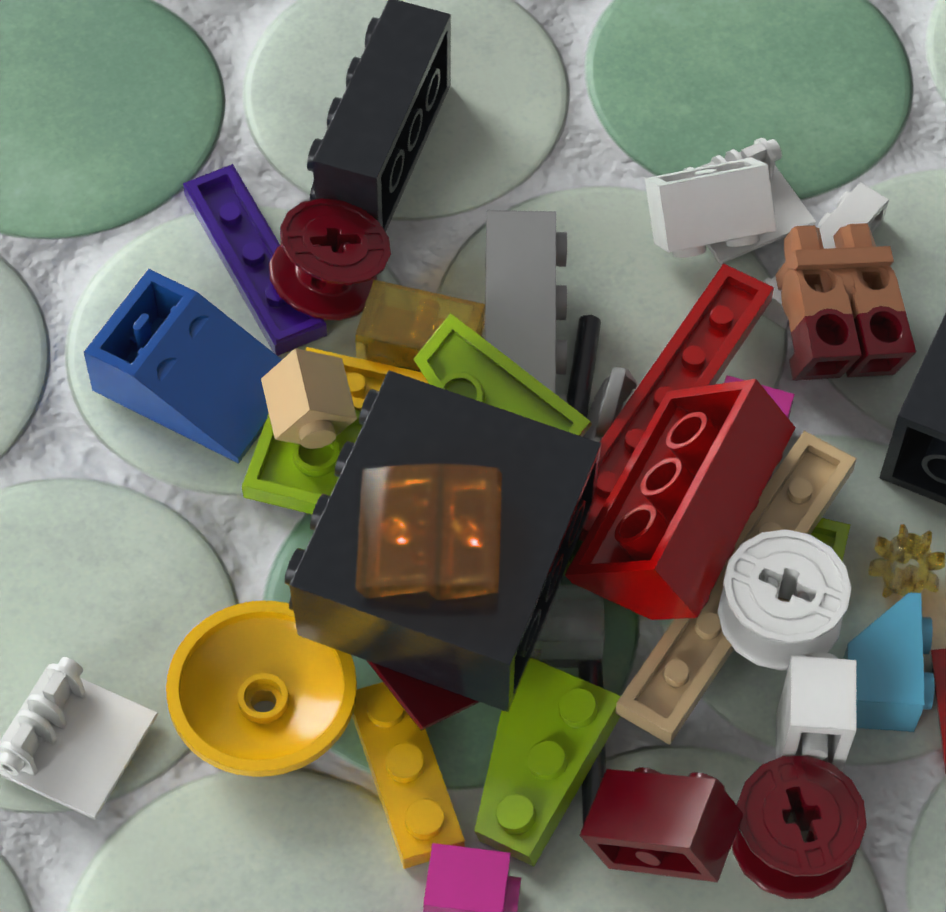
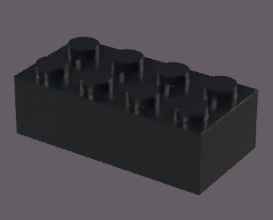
M388 0L380 18L373 17L370 20L365 35V50L361 58L355 56L349 65L346 76V90L342 98L335 97L330 105L326 133L323 139L316 138L311 145L307 159V169L313 172L314 177L310 200L323 198L350 203L364 209L380 222L385 232L387 231L451 86V14L399 0Z

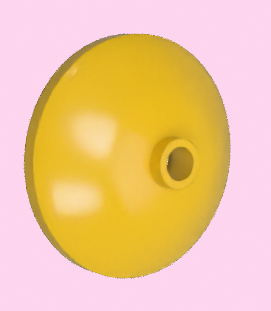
M250 601L236 604L204 619L180 643L172 658L167 675L166 696L169 713L178 735L186 746L210 765L229 773L250 777L275 776L289 773L312 763L325 754L339 740L348 726L355 708L357 696V679L353 658L348 653L298 636L294 611L289 609V603ZM261 701H270L275 705L268 712H258L254 709V706Z

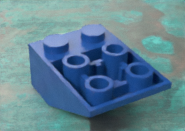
M151 269L145 272L84 351L92 391L236 463L241 462L259 437L269 414L261 378L282 360L197 291Z

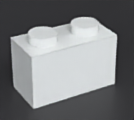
M752 157L645 178L654 244L668 253L672 252L673 257L686 258L698 256L706 252V245L726 241V245L729 247L752 245L760 241L759 234L777 231L768 164Z
M812 652L804 656H791L776 711L775 759L782 756L808 755L831 763L840 771H843L856 733L857 660L838 659L837 656L827 652Z

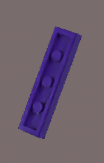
M231 164L183 183L186 199L272 351L279 356L327 336V325L324 319H317L295 310L279 297L272 285L269 262L280 244L234 165Z

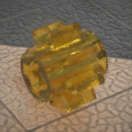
M900 524L898 535L891 541L881 536L877 537L874 549L883 558L870 561L868 573L869 576H883L882 596L884 598L889 597L892 593L900 596H905L909 592L919 593L924 588L935 593L939 590L940 580L932 570H940L945 567L946 554L942 552L931 553V531L928 530L922 536L914 533H908L905 524ZM910 559L918 562L917 567L909 564L904 570L896 566L897 562L906 564Z

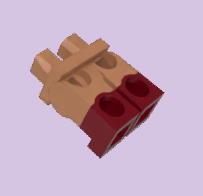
M868 223L848 224L840 227L833 236L836 248L829 249L823 248L820 230L815 225L792 228L784 238L786 262L775 274L778 290H781L784 313L789 320L794 354L789 359L792 380L841 378L845 373L847 378L895 375L916 353V348L894 270L890 267L894 262L891 247H876Z

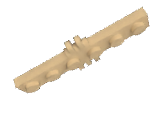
M803 431L765 486L759 498L758 506L751 513L735 544L733 554L743 542L762 532L787 529L811 535L852 474L857 458ZM728 560L710 593L707 604L701 610L698 618L674 619L616 704L617 715L669 745L734 650L722 633L718 615ZM778 598L781 601L790 602L787 599Z

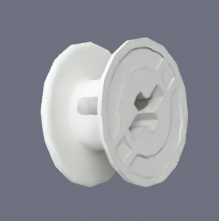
M785 529L762 532L743 542L728 560L723 582L724 588L722 589L718 607L722 633L734 650L758 666L780 671L788 670L792 655L804 656L812 652L828 653L839 639L842 619L848 609L851 584L845 564L830 546L810 534ZM778 598H784L790 602L781 601Z

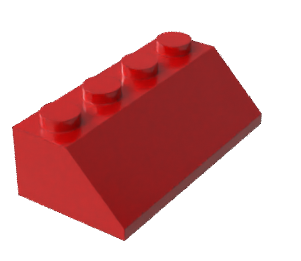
M757 379L666 392L565 574L571 583L651 620L698 618L701 610L707 604L710 593L727 560L732 556L735 544L751 513L758 506L759 498L775 467L780 463L783 452L796 428Z

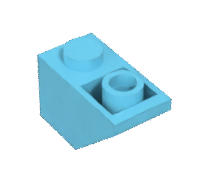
M909 592L847 644L843 659L857 660L856 728L915 732L923 709H932L935 688L934 675L932 672H924L923 654L930 653L933 627L931 617H922L921 593Z

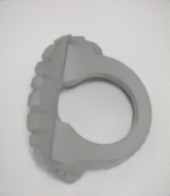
M615 367L612 369L610 376L603 381L594 397L590 408L591 411L588 413L587 419L591 421L592 426L585 433L584 438L600 442L621 412L623 402L633 392L632 390L637 387L636 380L629 370Z

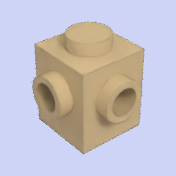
M295 348L261 378L275 440L301 444L309 449L323 448L331 444L338 434L357 419L342 358Z

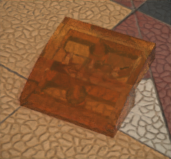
M420 464L362 470L355 589L365 598L428 591L436 600L499 593L502 473L499 469L473 465Z

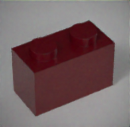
M638 767L634 771L607 769L580 832V837L609 869L718 882L744 814L725 791L724 785L718 779L705 773L692 772L688 776L662 774L646 767Z

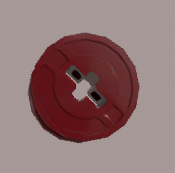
M320 198L305 201L288 211L280 226L281 245L276 248L269 262L270 281L279 297L295 310L317 319L338 321L356 317L368 309L378 292L377 275L384 271L391 255L389 237L380 222L364 209L341 200Z
M808 755L779 757L761 765L744 782L737 802V806L744 815L732 844V853L744 875L763 891L785 899H813L835 889L850 873L867 826L864 800L853 781L833 764ZM790 812H792L795 823L787 824ZM801 831H808L805 842L803 841Z

